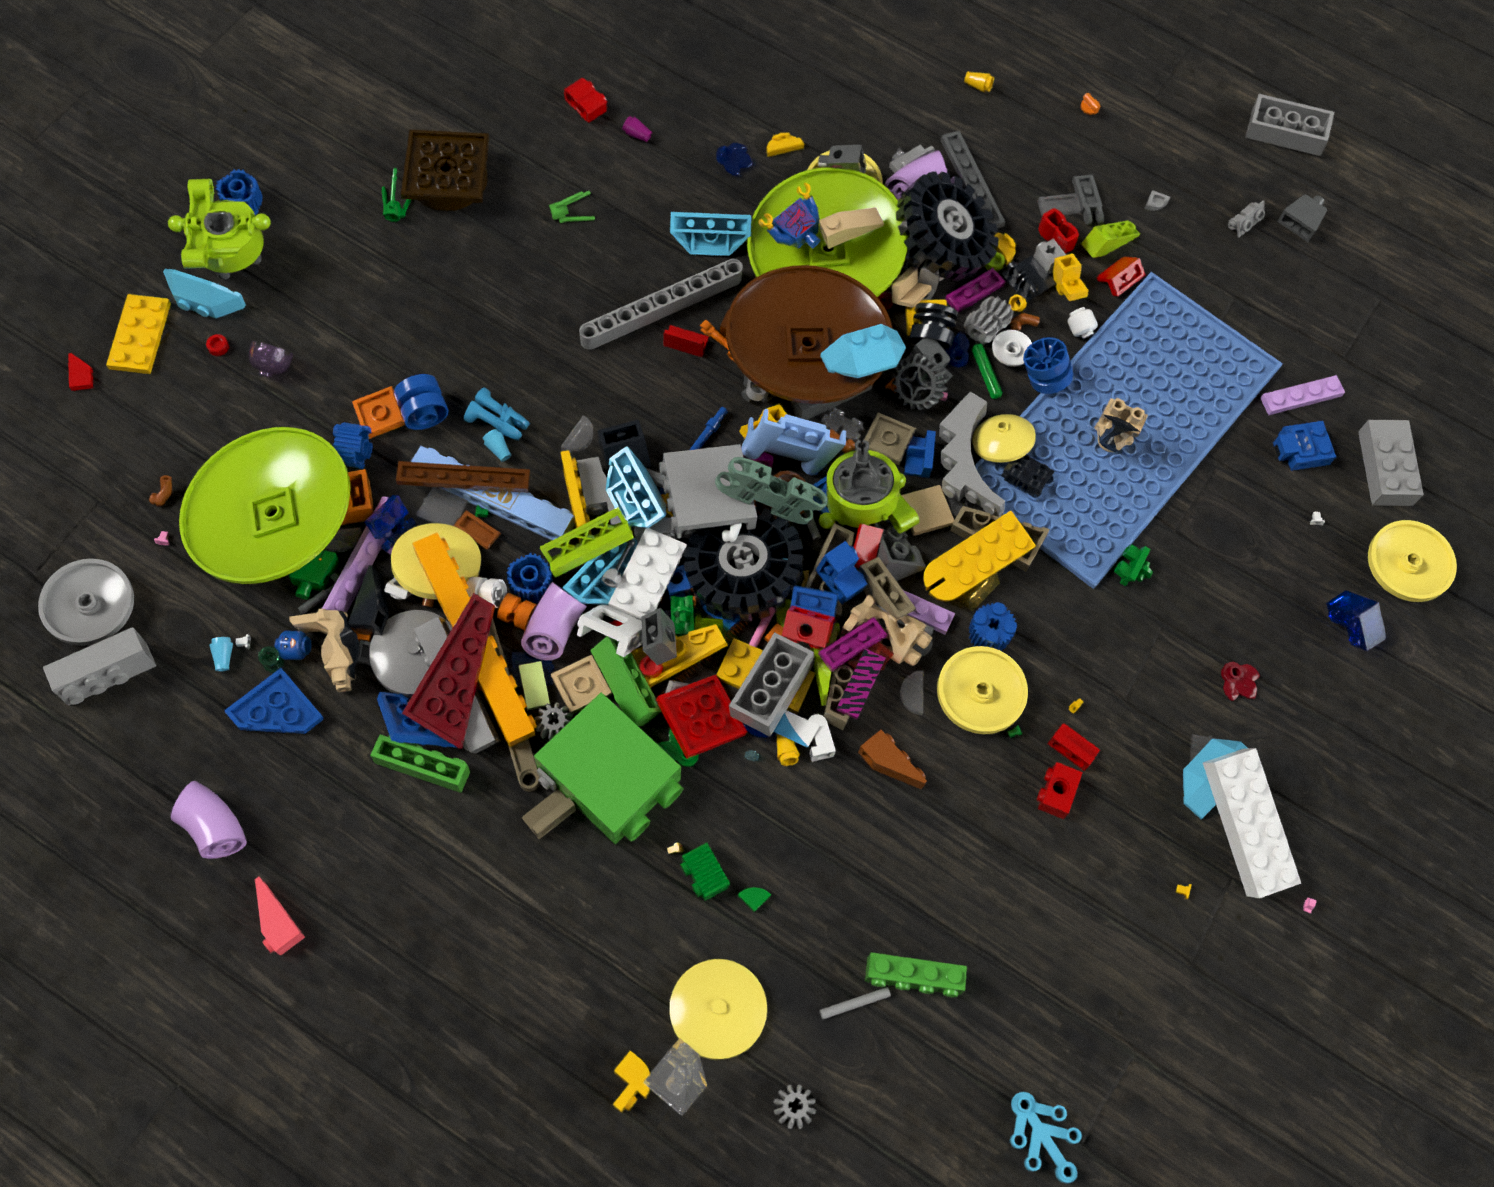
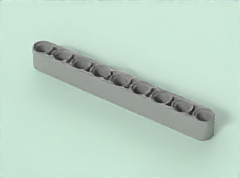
M737 259L727 260L583 324L579 331L581 345L583 348L590 350L738 285L742 280V263Z

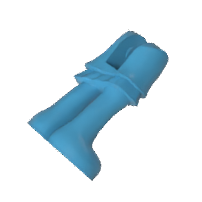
M485 387L476 394L475 402L471 401L464 415V421L473 423L479 418L495 427L498 432H502L504 436L514 440H519L522 433L513 425L526 430L530 424L527 419L514 411L511 406L508 408L506 403L502 406L491 398V392ZM482 407H487L492 411L496 412L500 415V418L488 412Z

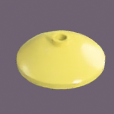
M1011 414L997 415L985 420L976 428L972 436L975 452L981 458L997 463L1020 459L1033 448L1036 441L1033 425L1028 420Z

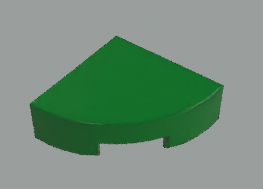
M754 887L741 891L738 897L755 913L771 897V894L764 889Z

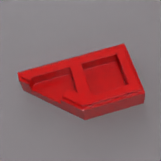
M68 353L69 388L71 391L93 388V370L91 366L74 354Z

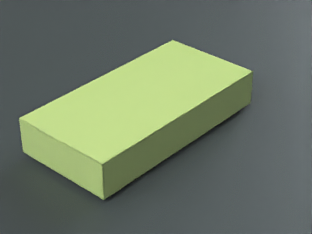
M541 661L519 665L527 710L546 707V704H550Z

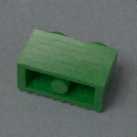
M708 843L682 856L683 863L680 866L686 877L690 875L693 879L694 884L691 886L697 897L702 896L704 901L729 888L730 882Z

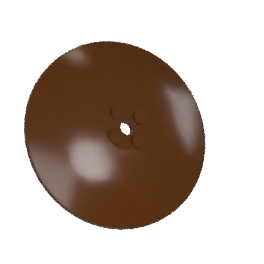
M796 265L766 272L753 279L738 293L728 312L726 339L734 362L755 385L782 399L807 404H823L841 401L859 394L872 385L883 371L860 378L844 376L836 372L829 373L820 356L821 353L844 334L879 324L892 328L888 313L880 300L871 290L856 279L825 267ZM807 341L813 345L808 347L803 345V342Z

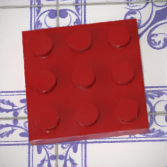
M717 675L662 694L656 699L686 759L743 737L747 733L743 723L730 716L729 705L731 701Z

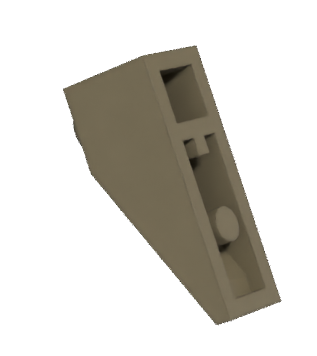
M879 557L860 566L859 571L863 573L867 582L863 591L867 596L871 595L876 600L875 603L896 619L915 611L916 607Z

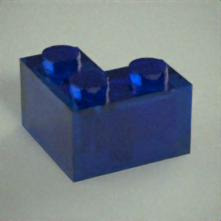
M1345 590L1326 603L1330 621L1347 627L1349 641L1354 647L1369 651L1386 639L1379 602Z

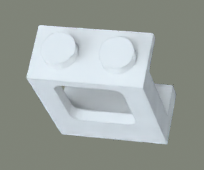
M601 604L582 614L578 620V636L581 637L591 630H596L619 641L616 654L622 657L643 644L641 620L609 605ZM607 615L624 624L614 626L603 621V617Z

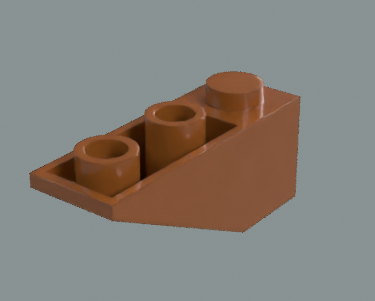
M880 730L860 746L858 753L873 770L919 789L925 786L927 780L923 771L911 764L907 753L903 750L900 751L895 746L894 739L888 733L885 734Z

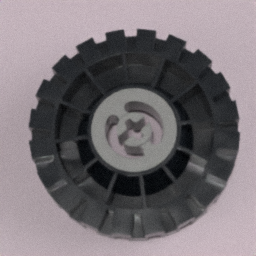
M936 171L919 177L901 194L902 197L897 203V207L900 209L896 211V220L902 222L898 229L901 236H909L904 241L908 250L917 248L918 251L914 258L919 263H922L925 259L928 260L926 269L934 274L939 269V277L945 279L952 277L953 280L967 279L994 258L997 252L995 248L998 247L999 238L994 236L998 233L997 225L989 222L994 218L991 210L981 209L986 204L981 196H978L976 199L972 197L975 192L973 187L967 184L962 188L963 180L959 177L954 176L950 179L949 173L941 171L937 174Z
M755 506L757 513L756 528L747 530L746 524L742 523L737 539L732 543L730 541L724 542L722 538V532L730 530V525L699 528V534L693 532L689 538V547H686L684 552L686 577L688 578L691 593H694L695 600L701 606L706 605L707 611L716 616L721 611L723 619L734 621L735 615L739 614L742 622L752 621V613L757 612L759 618L762 619L770 616L769 608L771 607L777 612L786 606L785 598L792 600L793 587L802 586L805 559L799 534L794 526L789 527L788 520L781 517L775 519V515L771 514L769 509L764 508L760 515L758 508ZM753 554L759 557L756 564L754 563ZM733 558L737 569L730 565V561Z

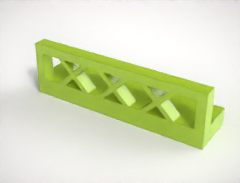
M617 507L540 546V549L548 560L551 572L556 578L633 539L634 536L630 524L620 508ZM616 516L620 518V523L616 525L608 524L610 519ZM594 527L601 528L600 533L596 535L588 534L589 530ZM574 537L581 538L580 543L577 545H571L569 541ZM555 547L562 548L561 552L553 557L548 552Z

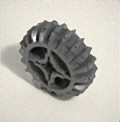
M917 353L914 356L911 354L906 359H902L900 364L895 367L897 372H894L892 376L896 380L892 381V384L897 386L894 392H899L900 396L898 399H904V405L910 403L911 409L916 407L918 410L929 409L932 405L939 403V399L943 398L944 394L942 392L947 389L943 384L948 379L942 377L946 371H940L939 368L942 364L936 365V358L929 360L928 354L921 356V353ZM912 366L918 367V370L915 371V373L908 374V371ZM924 390H931L929 396H921V393L924 392Z

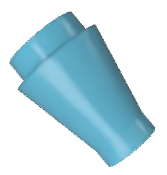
M494 429L484 435V445L501 462L506 461L512 456L502 432Z
M212 638V643L209 646L215 664V671H228L233 648L231 638Z

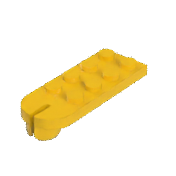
M1009 511L930 562L924 571L923 577L926 591L933 584L944 579L943 583L929 591V595L939 601L955 600L1034 549L1036 545L1014 513Z

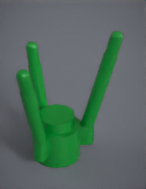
M393 168L391 196L388 203L386 188L382 187L383 216L391 222H398L401 218H405L406 210L412 200L407 199L403 208L398 201H395L397 168Z

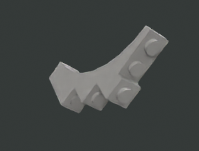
M969 392L940 423L939 436L948 443L941 451V464L947 470H951L942 479V491L947 497L954 498L957 501H960L965 496L969 502L976 503L985 512L1000 517L1004 513L1005 500L995 494L982 480L975 468L971 455L972 436L978 424L986 415L987 401Z
M599 457L577 460L587 515H601L603 512L615 509L606 492L607 477L602 470ZM618 516L610 519V525H616L621 522ZM664 517L650 527V529L673 539H680L677 538L676 530L671 528V518ZM631 526L635 539L639 543L646 528ZM698 529L681 531V538L689 539L693 532L699 534Z

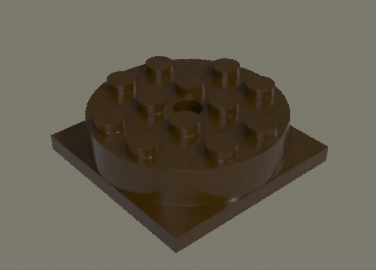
M409 129L401 198L418 200L429 208L442 211L459 210L472 203H482L483 192L488 180L486 165L489 133Z

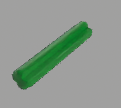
M982 344L974 345L972 352L992 399L1000 398L1003 392Z

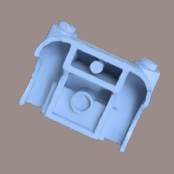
M765 409L755 430L753 428V418L750 417L748 432L741 449L744 456L749 459H757L765 451L802 461L801 467L803 471L809 475H816L846 445V431L843 430L841 432L839 440L830 438V430L826 429V425L787 414L781 417L777 423L768 420V409Z

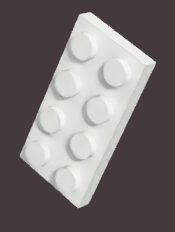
M646 528L621 577L618 587L609 601V606L640 620L641 616L655 611L687 544L653 529Z

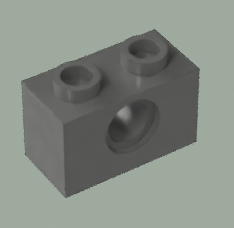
M661 608L641 616L643 651L657 665L676 658L674 622Z

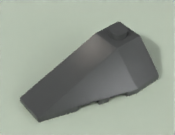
M889 518L885 521L882 520L869 525L883 529L876 558H880L896 581L925 569L926 566L920 551L916 546H911L907 541L908 535L906 532L900 534L895 530Z

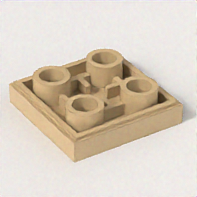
M940 485L901 495L917 512L920 519L919 524L911 528L914 536L953 524L954 518Z

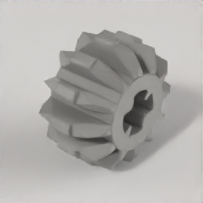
M990 296L981 303L979 309L983 312L987 310L989 315H993V318L998 320L997 325L1000 327L999 331H1001L1002 328H1006L1010 324L1014 311L1011 309L1010 304L1005 303L1006 300L1002 301L999 297L994 298Z
M980 309L970 313L963 325L966 329L965 333L970 335V339L973 338L976 343L980 341L983 345L987 342L990 343L996 337L1000 328L997 325L998 320L994 319L993 315H989L987 310L983 312Z
M547 703L546 711L543 709L538 710L540 716L535 717V722L538 723L536 731L541 732L540 735L543 739L549 735L550 741L573 719L572 713H567L568 707L564 706L560 709L559 703H555L554 708H551V705ZM555 719L558 720V724H556V725H555V723H553V725L550 724V721H551V720H554V722H555Z
M788 1085V1095L783 1090H780L778 1094L783 1100H774V1104L782 1106V1108L774 1110V1114L783 1113L784 1116L780 1118L779 1122L782 1124L786 1119H789V1129L793 1127L794 1121H796L799 1129L802 1128L801 1118L809 1124L811 1119L806 1113L811 1115L816 1113L815 1109L808 1107L816 1102L815 1099H806L811 1093L810 1090L805 1091L803 1095L800 1094L802 1090L801 1085L797 1086L796 1093H794L793 1087ZM794 1100L799 1102L798 1106L801 1105V1110H797L796 1113H792L790 1111L792 1108L788 1107V1104H792Z

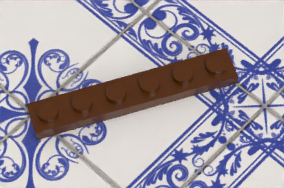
M405 461L398 462L396 475L397 485L528 493L530 469Z

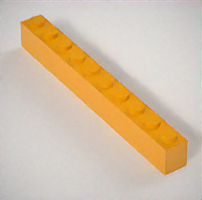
M437 532L412 544L451 628H453L472 596L469 597L466 589H469L464 576L459 577L456 571L459 569L455 558H450L447 553L450 548L446 539H441ZM490 635L487 639L478 683L509 747H512L535 736L534 728L537 725L532 715L527 716L524 710L527 707L522 695L517 696L514 689L517 687V684L512 675H507L504 669L507 667L505 659L502 655H497L495 648L498 646L493 635Z

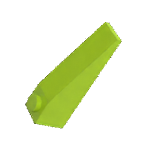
M835 623L828 645L835 642L837 636H840L839 623ZM806 626V632L812 633V627ZM810 647V650L814 652L815 663L813 666L821 705L825 706L831 671L818 655L819 651L824 648L816 649Z

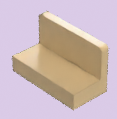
M910 267L892 284V303L914 308L932 290L931 285L918 282V268Z

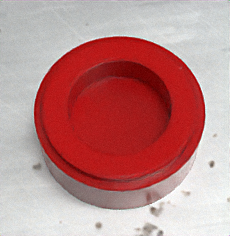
M216 334L207 339L206 347L210 354L221 356L228 351L229 343L223 335Z
M648 655L640 661V670L647 678H656L663 671V663L657 665Z

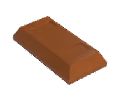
M467 510L453 525L466 532L476 543L487 550L501 535L499 531Z

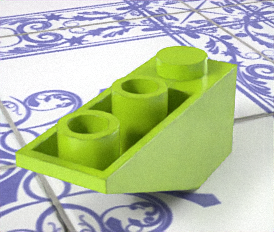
M1128 220L1095 226L1081 245L1093 258L1105 256L1137 238L1140 233L1136 230V226Z

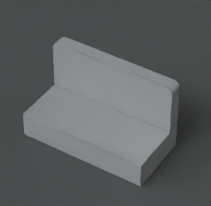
M919 145L891 161L889 167L896 173L912 161L934 152V148L930 146L924 149Z

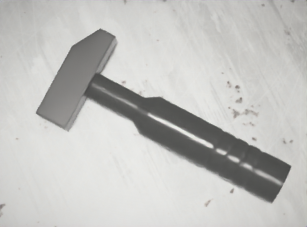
M336 573L332 574L330 579L334 584L326 590L320 591L298 607V611L304 615L325 600L331 593L339 576Z

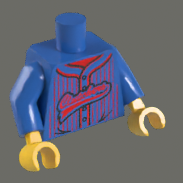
M804 183L806 187L805 193L801 191L800 187H797V193L804 197L803 200L799 198L775 219L769 213L764 214L767 223L759 219V225L767 227L768 233L779 244L800 248L807 243L811 248H815L820 242V239L816 236L819 232V211L813 196L809 195L811 187L808 183Z

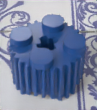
M233 169L230 175H226V178L223 177V180L217 181L216 191L220 200L242 201L251 207L255 215L259 212V205H262L263 197L258 183L252 175L246 174L244 170L240 171L238 169L236 171Z
M345 422L334 426L333 436L335 439L332 446L339 453L347 467L364 469V460L371 457L373 444L369 442L368 435L369 433L371 434L369 426Z
M529 553L524 558L521 556V559L517 558L516 562L513 561L509 564L507 580L511 594L521 597L522 601L528 600L538 604L553 582V577L548 562L545 563L541 555L537 556L536 553L534 555Z
M996 602L994 604L991 603V605L987 604L986 607L983 605L982 608L975 612L969 626V633H971L969 639H972L971 643H974V647L984 646L1002 651L1009 645L1015 634L1017 623L1015 622L1016 619L1013 618V614H1010L1011 611H1007V607L1004 604Z

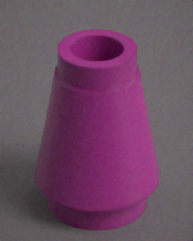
M629 116L622 128L625 134L648 142L652 135V131L636 117Z

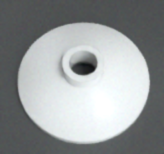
M1006 330L995 337L992 351L1001 363L1008 366H1020L1024 364V352L1032 342L1022 332Z

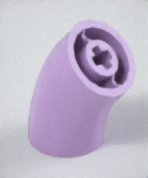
M937 150L902 167L886 180L885 187L899 200L902 197L901 194L922 175H927L933 171H936L937 174L941 171L947 173L940 151Z
M552 582L539 601L525 629L521 641L524 651L541 660L559 658L563 654L575 624L587 606Z
M197 781L190 782L184 788L175 802L171 813V820L191 835L203 858L226 857L246 846L247 841L236 816L214 792Z

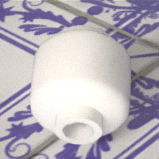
M1082 307L1070 313L1071 317H1069L1067 322L1075 337L1082 336L1085 339L1094 335L1093 330L1097 328L1098 323L1092 310Z

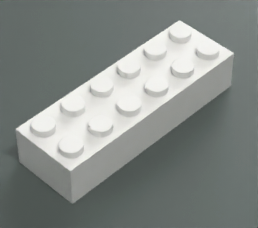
M1256 748L1241 749L1203 762L1246 895L1262 898L1301 884Z

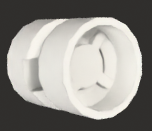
M471 577L467 581L469 589H466L469 597L475 593L494 604L495 608L500 607L502 600L507 594V586L500 579L488 580L487 578Z

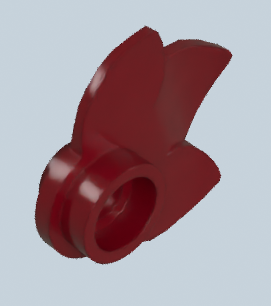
M1236 662L1226 663L1221 670V676L1225 681L1223 690L1226 696L1231 701H1234L1239 694L1248 699H1255L1257 686L1254 681L1260 677L1259 672L1249 664L1240 666Z

